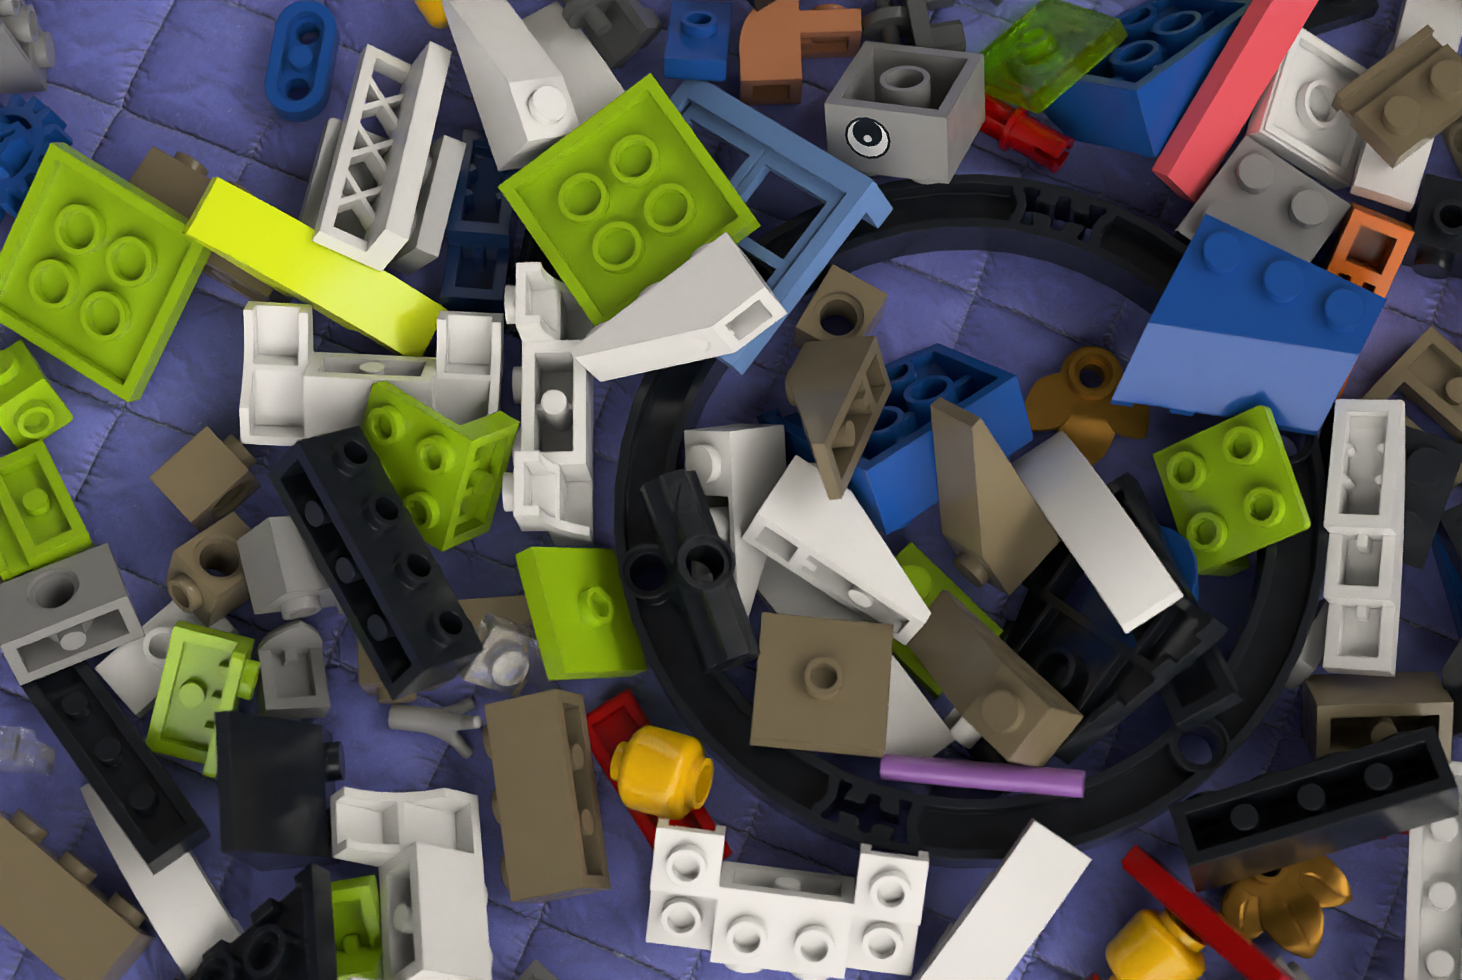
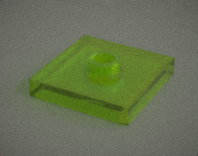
M1041 0L979 53L984 54L985 92L995 98L1040 114L1121 44L1128 35L1119 18L1062 0Z

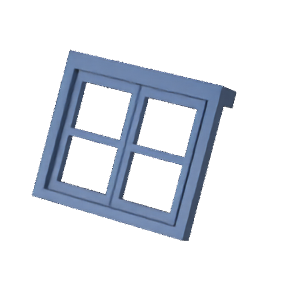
M684 80L670 97V100L691 129L696 125L747 156V159L730 180V183L745 203L767 174L772 171L825 204L784 259L748 237L737 243L742 251L774 271L766 283L787 312L785 316L737 352L715 357L740 375H743L858 222L863 219L874 227L879 228L891 213L893 207L873 179L711 83L702 80Z

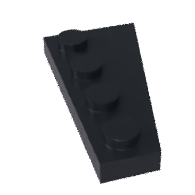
M312 862L294 876L297 885L294 890L281 901L268 898L250 914L253 925L231 943L222 939L219 940L202 955L203 962L200 964L197 972L188 980H338L330 871Z

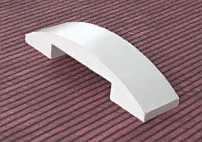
M1062 430L1011 463L1042 513L1087 575L1093 587L1126 634L1184 597L1109 488Z
M89 783L80 788L112 856L159 937L188 980L197 972L200 964L203 962L202 955L221 939L229 943L233 942L244 930L238 920L232 918L192 850L153 875Z

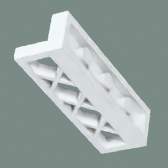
M429 41L411 65L370 44L365 46L360 53L312 237L313 242L382 272L409 240L452 51ZM373 70L401 83L399 95L384 98L372 78ZM376 115L389 138L386 141L373 144L360 121L361 119ZM365 162L377 182V187L361 191L348 170L349 166ZM353 209L366 231L364 240L334 227L337 213Z
M1451 761V764H1449L1458 785L1459 815L1409 830L1404 980H1462V762Z

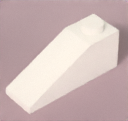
M443 0L441 2L498 171L523 168L580 125L563 75L507 0Z
M795 455L743 534L742 539L868 622L893 624V638L906 645L923 627L931 612L852 491L846 488L842 499L829 500L816 463H808Z

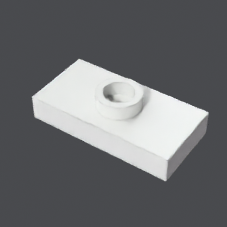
M173 600L142 626L145 634L144 637L119 646L95 667V670L134 715L140 719L155 705L175 623L181 620L205 626L193 613H186L181 610ZM223 617L209 627L239 634V631L226 617Z

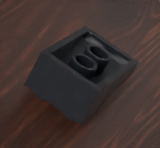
M229 710L214 712L221 852L262 872L303 868L311 862L318 866L340 864V859L332 857L330 796L336 793L335 781H343L345 779V756L342 742H333L332 734L321 724Z

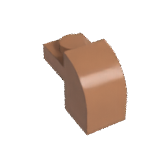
M776 0L758 12L753 8L742 26L739 38L740 101L748 106L801 104V59L855 57L860 49L861 8L846 9L839 4H821L811 10L799 11V0Z

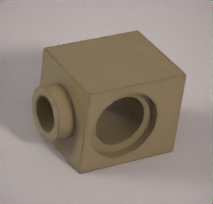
M833 264L795 326L793 346L801 349L804 342L871 336L884 315L888 294ZM839 315L847 318L852 323L854 329L848 334L835 336L826 332L820 323L829 316Z
M208 426L202 429L149 477L200 533L236 510L261 487V484L249 470L257 462L250 452L232 434L221 441Z
M234 511L173 551L165 581L169 594L175 604L184 612L193 613L206 627L212 626L251 599L236 542L237 539L251 529ZM205 570H218L224 573L226 577L212 576Z

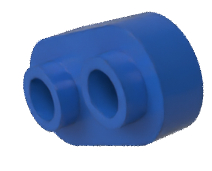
M302 0L292 3L281 12L275 26L264 89L276 114L292 122H304L315 118L324 110L329 100L340 43V32L332 12L325 5L317 1ZM314 32L320 35L318 40L312 44L300 42L307 33ZM297 88L309 89L307 96L301 100L289 98L292 91Z

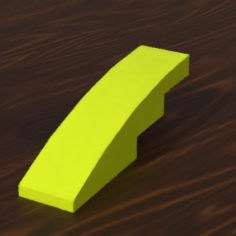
M212 177L182 231L188 237L286 297L297 298L305 304H312L313 309L347 330L360 332L397 356L422 357L437 330L439 311H447L445 307L385 270L380 272L313 242L314 229L219 177Z

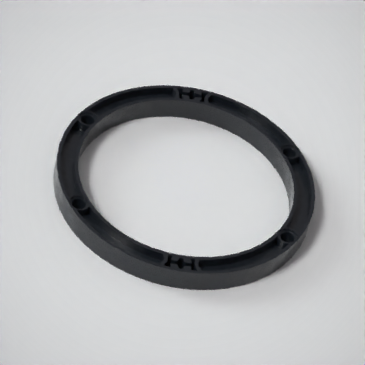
M955 174L949 184H919L912 179H904L877 185L893 207L891 213L879 228L861 219L802 297L819 288L833 264L851 273L868 265L906 255L934 251L981 250L1012 253L1048 261L1082 273L1116 290L1152 315L1188 246L1153 223L1111 202L1063 186L1026 178L986 174ZM823 203L804 211L767 232L755 242L784 259L825 204ZM1026 211L1032 213L1030 225L1024 224ZM1055 220L1066 222L1062 231L1051 228ZM1086 228L1092 230L1089 242L1082 241ZM744 252L764 281L767 282L774 271ZM713 357L645 373L633 400L621 441L614 487V535L619 575L632 623L654 676L677 715L694 737L701 741L705 751L739 784L775 811L816 834L859 851L862 843L870 844L871 851L917 857L918 851L929 852V866L946 868H998L1031 818L1081 852L1095 848L1140 828L1168 811V805L1181 802L1210 779L1256 729L1280 695L1302 653L1317 611L1326 568L1328 531L1324 527L1327 495L1326 473L1317 435L1278 430L1280 435L1289 438L1297 449V454L1288 456L1311 525L1302 532L1257 550L1256 573L1249 606L1237 640L1226 659L1227 666L1244 700L1187 732L1179 729L1174 724L1148 746L1118 764L1085 778L1083 798L1025 794L1004 798L955 799L921 795L871 782L841 770L807 750L750 745L753 705L745 699L725 672L703 675L680 606L670 598L665 589V584L653 591H644L635 586V579L643 569L650 566H658L666 570L639 492L643 484L658 478L662 474L683 469L686 459L684 430L696 428L707 401L729 367ZM1190 734L1202 737L1211 748V760L1205 764H1195L1186 760L1179 749V738ZM840 791H847L844 797V808L864 813L869 803L880 806V818L889 823L898 825L899 810L909 811L905 825L906 845L893 841L895 828L883 824H874L870 833H864L859 830V818L843 811H839V822L827 820L836 809Z

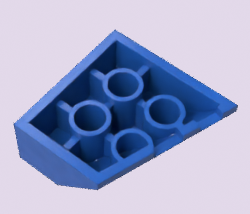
M1148 0L1112 17L1110 23L1112 30L1106 33L1095 34L1085 38L1075 35L1056 44L1059 56L1040 65H1033L1032 61L1025 59L1008 67L1015 83L1064 135H1069L1075 141L1137 153L1142 157H1157L1162 152L1252 0Z
M1205 213L1143 331L1110 404L1133 407L1134 403L1169 408L1168 413L1186 416L1201 413L1232 418L1258 405H1262L1271 409L1278 430L1316 436L1353 368L1387 299Z
M939 343L885 364L892 390L847 486L877 531L888 535L895 530L902 529L908 526L914 517L939 502L930 408L938 397L980 417L1007 459L1010 458L1011 454L1034 440L1017 375ZM776 408L757 416L759 424H784L785 453L788 465L795 455L808 463H816L798 412L782 418L780 411Z

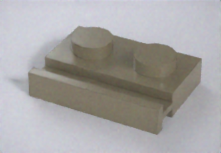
M1426 25L1337 92L1331 104L1336 112L1341 109L1352 120L1350 126L1392 169L1462 116V58L1448 44L1442 46L1432 36L1434 30L1429 25Z

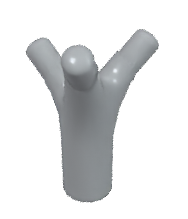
M467 697L456 704L440 708L392 704L388 724L390 729L420 732L438 737L450 744L463 759H468L472 756L473 749L466 743L458 731L478 729L482 726L483 720L480 716L463 715L475 707L474 701Z

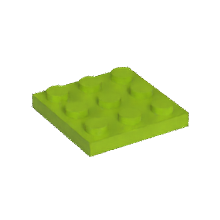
M651 73L498 186L594 327L612 319L637 300L645 288L662 281L682 266L699 247L713 242L725 232L737 244L761 226Z
M51 142L0 252V323L126 402L140 400L212 251L182 233L189 218L66 143Z

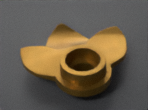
M1096 346L1081 347L1070 353L1063 362L1060 372L1037 380L1030 389L1025 401V408L1032 432L1057 430L1058 433L1062 430L1091 466L1104 457L1112 444L1115 434L1129 439H1144L1146 437L1149 426L1148 405L1134 403L1133 407L1110 404L1123 376V370L1118 359L1111 352ZM1086 370L1094 371L1100 376L1101 385L1096 388H1088L1080 381L1079 374Z
M1323 855L1279 868L1272 877L1259 874L1232 882L1221 898L1220 914L1251 941L1264 931L1283 950L1295 956L1309 959L1316 954L1323 937L1324 914L1322 908L1344 905L1352 901L1353 897L1350 884L1344 873L1331 859Z

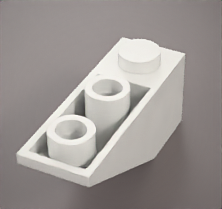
M725 232L713 242L699 247L687 262L662 281L645 288L637 300L612 319L595 326L583 341L569 351L594 377L603 382L735 353L785 316L787 312L749 258L728 233Z
M738 423L684 430L686 471L696 470L718 535L729 544L734 552L736 566L733 577L749 618L767 555L743 540L742 536L786 470L784 424ZM691 561L692 577L701 582L713 581L712 573L707 566L698 561Z

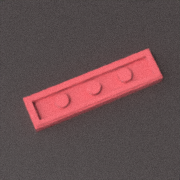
M1319 0L1251 1L1151 169L1180 198L1196 203L1204 193Z

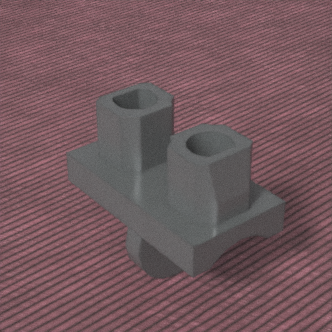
M563 0L566 6L563 9L562 16L566 23L572 29L583 28L611 69L622 68L639 49L646 48L662 30L663 24L652 8H644L639 0Z
M874 0L876 10L867 14L861 21L864 37L869 40L902 45L900 37L905 36L906 46L966 51V39L960 19L930 24L927 10L953 7L955 0H897L898 6H894L893 0Z

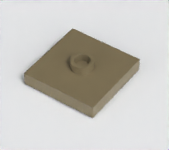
M762 612L759 636V650L761 654L757 658L750 745L883 758L886 749L894 625Z

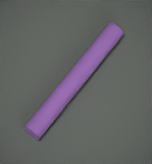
M884 754L880 763V779L884 781L1083 798L1084 770Z

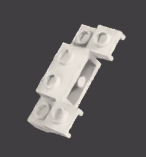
M541 262L516 263V285L505 286L504 307L507 324L516 325L522 340V366H514L512 373L514 404H521V427H518L512 449L514 472H504L502 497L504 511L513 512V516L521 531H548L555 546L593 545L594 376L573 357L569 350L583 341L594 328V325L565 283L549 275Z
M248 301L243 310L244 363L239 405L241 444L293 446L298 440L358 425L361 428L371 386L383 380L458 425H463L501 411L504 313L440 310L437 317V354L435 358L314 352L312 304Z
M345 786L331 795L332 857L378 867L384 980H492L493 954L489 946L486 908L488 890L484 882L478 795L449 788L396 793L367 791ZM351 977V978H349L348 980H373V979H365V978H359V977Z
M659 818L656 828L650 883L651 896L646 942L711 950L710 962L723 963L729 969L741 973H755L762 969L791 972L793 976L801 980H826L829 977L844 979L846 968L907 976L912 975L918 925L921 924L927 881L929 852L918 851V857L871 851L870 844L861 843L855 883V877L723 861L722 864L726 826L716 825L715 831L672 826L668 825L669 819Z

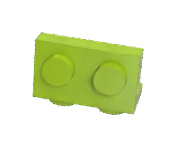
M181 620L175 623L146 739V744L152 752L205 764L202 775L212 778L217 777L214 712L228 710L237 712L241 698L251 701L261 668V662L250 660L255 639Z

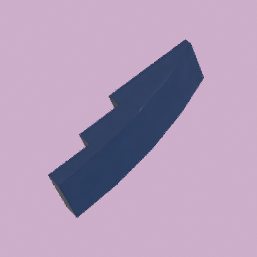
M463 129L461 142L466 143V148L448 217L447 236L449 245L440 294L441 305L447 311L504 313L505 323L504 293L505 286L511 285L509 272L513 268L518 215L498 186L522 168L498 171L485 130Z

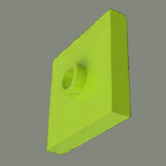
M529 547L515 554L548 680L632 677L648 670L639 637L630 617L614 549Z

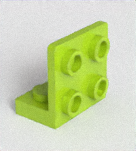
M385 380L372 384L361 429L373 451L379 457L381 465L401 501L410 512L412 520L423 540L443 552L490 531L502 488L503 474L508 467L520 422L502 411H497L463 425H458Z
M1258 405L1152 454L1178 532L1188 540L1197 558L1198 575L1229 577L1250 568L1247 554L1302 532L1311 525L1271 409L1267 406Z

